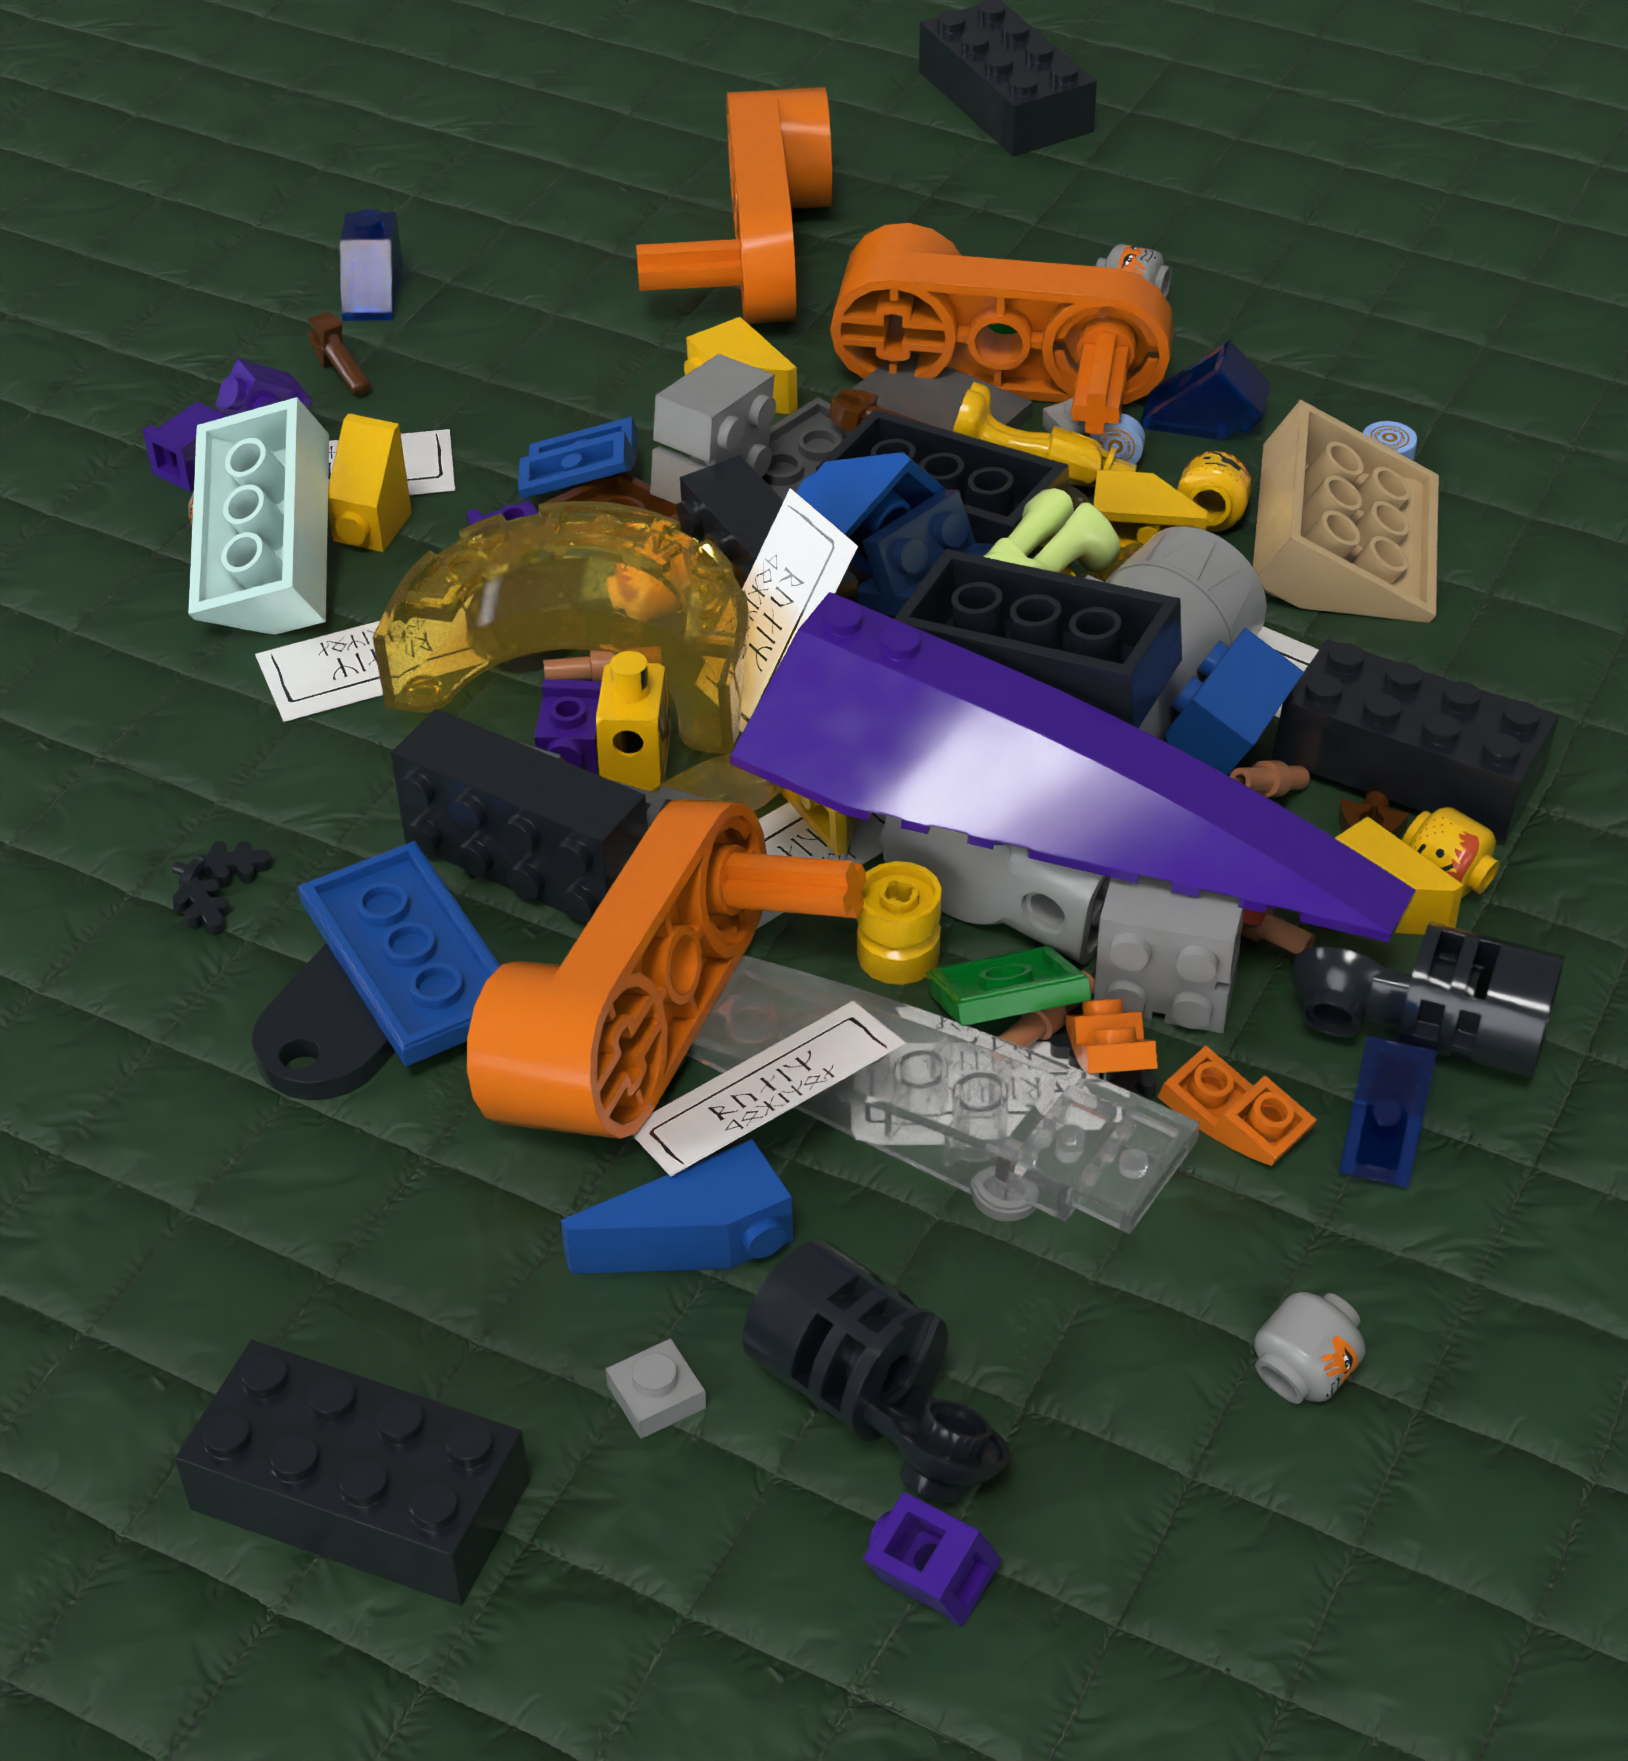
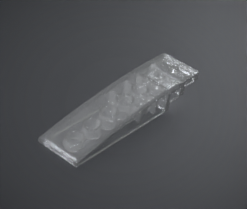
M745 955L742 956L686 1053L687 1056L724 1073L851 1001H855L904 1040L906 1044L793 1108L970 1194H973V1188L976 1190L979 1188L1003 1201L1011 1200L1015 1197L1065 1222L1073 1211L1078 1209L1128 1234H1131L1194 1147L1199 1135L1200 1122L1027 1048L972 1027L961 1026L958 1022L871 992Z

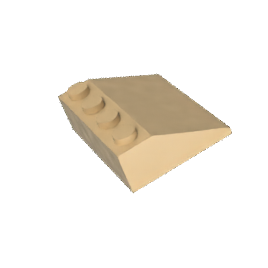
M1300 399L1263 444L1253 568L1260 578L1264 592L1271 597L1281 598L1300 609L1430 623L1436 616L1439 475Z

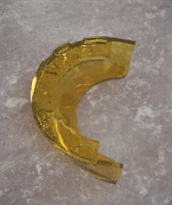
M566 501L539 504V514L506 521L500 513L459 530V541L439 554L429 550L410 568L394 591L372 637L385 708L411 712H431L435 709H441L476 676L504 661L530 653L558 649L604 651L615 656L620 652L635 651L643 654L647 659V663H660L666 667L668 693L676 708L679 736L684 744L692 749L703 752L731 755L738 742L749 633V610L745 590L742 591L734 576L732 563L709 539L700 543L693 537L681 532L679 521L653 511L617 503Z

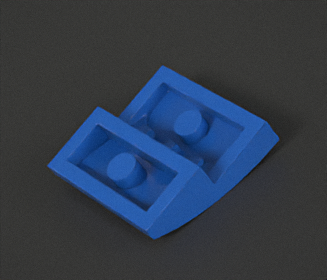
M633 417L529 444V456L520 458L518 492L521 499L631 470L637 458L639 432Z

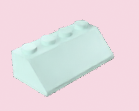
M298 397L197 425L188 613L194 620L272 635L326 622L329 433Z

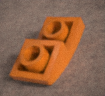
M1122 998L1082 1002L1083 1014L1065 1015L1066 1030L1073 1052L1079 1065L1086 1073L1158 1069L1156 1041L1144 1039L1142 1012L1134 1010L1123 1011Z
M1206 1045L1164 1082L1157 1096L1177 1114L1213 1139L1236 1152L1270 1166H1273L1313 1128L1317 1121L1316 1118L1267 1076L1264 1075L1253 1086Z

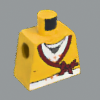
M624 651L616 654L603 669L596 714L599 776L657 794L661 785L664 786L672 727L666 667L660 663H647L646 657L639 652ZM626 731L635 732L642 738L643 747L639 751L627 753Z

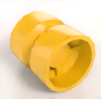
M902 861L879 864L866 872V883L861 891L864 906L857 917L858 961L861 968L871 978L883 983L905 985L919 982L927 977L926 972H930L929 969L936 968L939 964L941 947V926L939 921L941 916L942 887L938 878L931 871L918 864Z

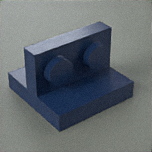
M941 490L862 541L874 576L858 586V604L884 615L896 616L946 549L982 557L990 551L994 544L976 543L959 490Z

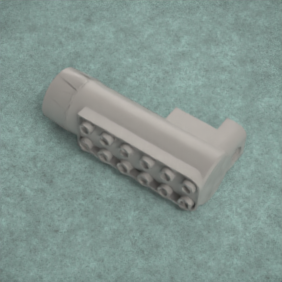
M1188 526L1166 528L1153 535L1138 551L1116 569L1105 582L1180 598L1182 661L1138 728L1164 742L1166 741L1165 732L1179 715V712L1170 705L1192 676L1201 682L1206 678L1197 668L1216 643L1220 640L1229 647L1244 628H1247L1257 636L1264 625L1267 612L1263 585L1249 561L1234 546L1221 537L1203 529ZM1087 575V576L1085 577L1086 579H1091V580H1096V581L1103 582V581H1101V580H1099V579H1096V578H1094V577H1092V576H1090V575ZM886 816V822L879 839L880 845L883 846L884 861L887 863L893 861L912 862L931 871L938 878L942 887V912L956 919L974 924L995 925L1004 923L1045 946H1050L1055 951L1082 965L1089 962L1097 953L1100 915L1111 877L1030 859L1027 855V849L1010 844L994 845L992 850L967 844V834L931 826L928 834L902 829V819Z

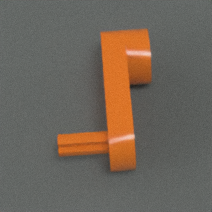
M826 87L727 92L729 167L736 239L636 245L639 291L740 286L743 320L748 324L796 321V274L791 209L832 206V151Z
M912 223L884 225L864 235L851 251L835 305L830 332L835 352L849 370L863 379L887 360L890 361L889 373L897 374L900 361L910 359L911 352L919 354L914 377L933 379L944 368H953L1028 400L1061 403L1073 398L1071 408L1072 420L1086 421L1085 433L1097 435L1104 434L1105 423L1118 424L1122 405L1148 395L1162 381L1171 356L1174 323L1171 306L1160 289L1139 274L1107 267L962 256L953 242L935 230ZM1001 323L1009 325L1017 332L1014 334H1000L988 328L987 325Z
M698 799L670 801L652 822L561 965L514 961L502 964L486 980L474 1005L467 1036V1074L472 1097L485 1118L501 1125L617 1139L636 1134L652 1114L751 943L760 922L762 911L857 918L864 906L861 891L866 883V873L863 864L847 860L767 855L764 832L756 813L743 802Z

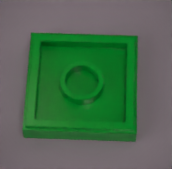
M1050 946L929 969L930 972H926L929 994L961 1026L1091 1000L1089 978Z

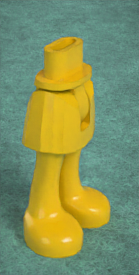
M973 382L971 388L967 390L953 428V432L1068 464L1069 484L1095 488L1097 470L1135 472L1137 468L1136 464L1114 457L1117 448L1111 446L1110 451L1103 449V446L1097 440L1073 431L1054 426L1051 433L1029 432L1009 427L997 421L991 414L990 390L987 386Z

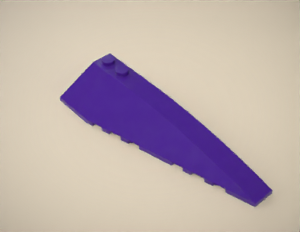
M828 592L796 632L730 757V764L847 816L869 821L871 812L902 819V829L928 834L931 826L967 834V844L992 850L994 845L1010 844L1027 849V855L1030 859L1133 883H1138L1139 876L1143 875L1172 882L1171 892L1199 898L1200 889L1240 898L1239 908L1265 913L1266 909H1275L1277 907L1298 912L1303 923L1388 943L1413 900L1416 891L1394 875L1306 820L1182 750L1061 690L832 592Z

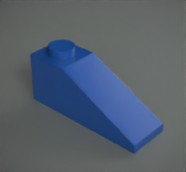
M753 1139L694 1163L671 1177L668 1174L562 1219L561 1228L566 1265L572 1274L731 1269L754 1258L768 1257L782 1246L793 1242L792 1196Z

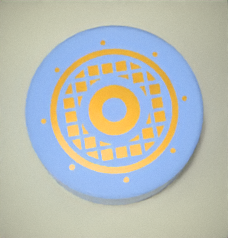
M1122 413L1118 424L1105 423L1104 434L1090 435V438L1097 440L1103 446V449L1110 451L1111 446L1117 448L1114 457L1136 464L1140 459L1145 444V433L1140 423L1133 417Z
M1380 421L1370 424L1364 429L1363 434L1413 461L1417 436L1410 427L1398 422Z

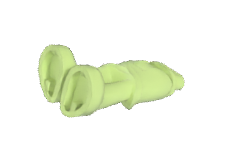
M1052 488L1042 490L1028 501L1024 507L1021 522L1010 536L999 539L983 557L1058 573L1072 561L1077 560L1086 570L1098 572L1107 569L1119 557L1121 547L1119 537L1111 523L1096 507L1090 503H1082L1074 511L1071 497L1063 490ZM1036 547H1044L1033 559L1027 557Z

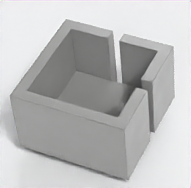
M717 354L656 394L653 440L692 456L686 457L661 446L653 449L650 494L677 505L681 502V476L739 455L762 477L767 472L772 459L769 437L770 424L776 410V402L773 398L775 375Z
M1143 875L1139 876L1138 883L1111 878L1099 921L1094 1000L1122 998L1123 1011H1141L1142 1019L1152 1020L1153 1012L1165 1014L1164 1023L1223 1034L1237 976L1241 944L1240 936L1245 909L1238 907L1240 898L1200 889L1199 898L1171 892L1172 882Z

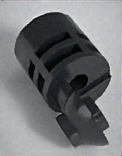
M1430 921L1426 928L1412 975L1385 968L1356 950L1330 946L1313 947L1303 950L1295 955L1290 968L1295 990L1304 1002L1302 1009L1303 1019L1318 1032L1335 1037H1351L1357 1034L1361 1029L1362 1023L1367 1021L1399 1030L1398 1044L1436 1052V1054L1471 1061L1474 1064L1533 1079L1553 1009L1565 956Z
M813 1240L796 1248L768 1275L759 1288L747 1313L742 1333L745 1353L801 1396L811 1399L819 1409L830 1417L840 1420L852 1433L862 1440H875L884 1436L898 1446L904 1457L900 1476L910 1489L936 1502L955 1503L963 1499L968 1486L986 1482L1010 1462V1449L1003 1438L991 1428V1425L981 1414L959 1402L936 1399L927 1393L942 1366L948 1345L947 1326L940 1317L926 1308L917 1307L905 1293L896 1287L886 1286L877 1274L826 1240Z

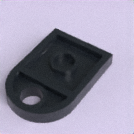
M327 943L266 1007L256 1021L252 1033V1046L257 1067L265 1082L284 1095L304 1100L331 1099L360 1088L370 1081L395 1053L392 1045ZM299 1057L317 1059L312 1065L303 1069L285 1067L290 1061Z

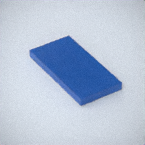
M415 841L298 886L300 902L405 1067L467 1042L474 1005L486 980L500 967V964Z

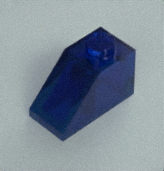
M364 209L356 213H346L340 240L343 321L393 320L403 266L396 212H379L374 209Z
M1229 340L1154 388L1149 393L1140 423L1147 430L1222 441L1239 429L1243 432L1250 430L1261 421L1266 413L1265 405L1271 383L1238 347Z
M1375 1034L1367 1036L1339 1169L1340 1173L1409 1187L1438 1048Z

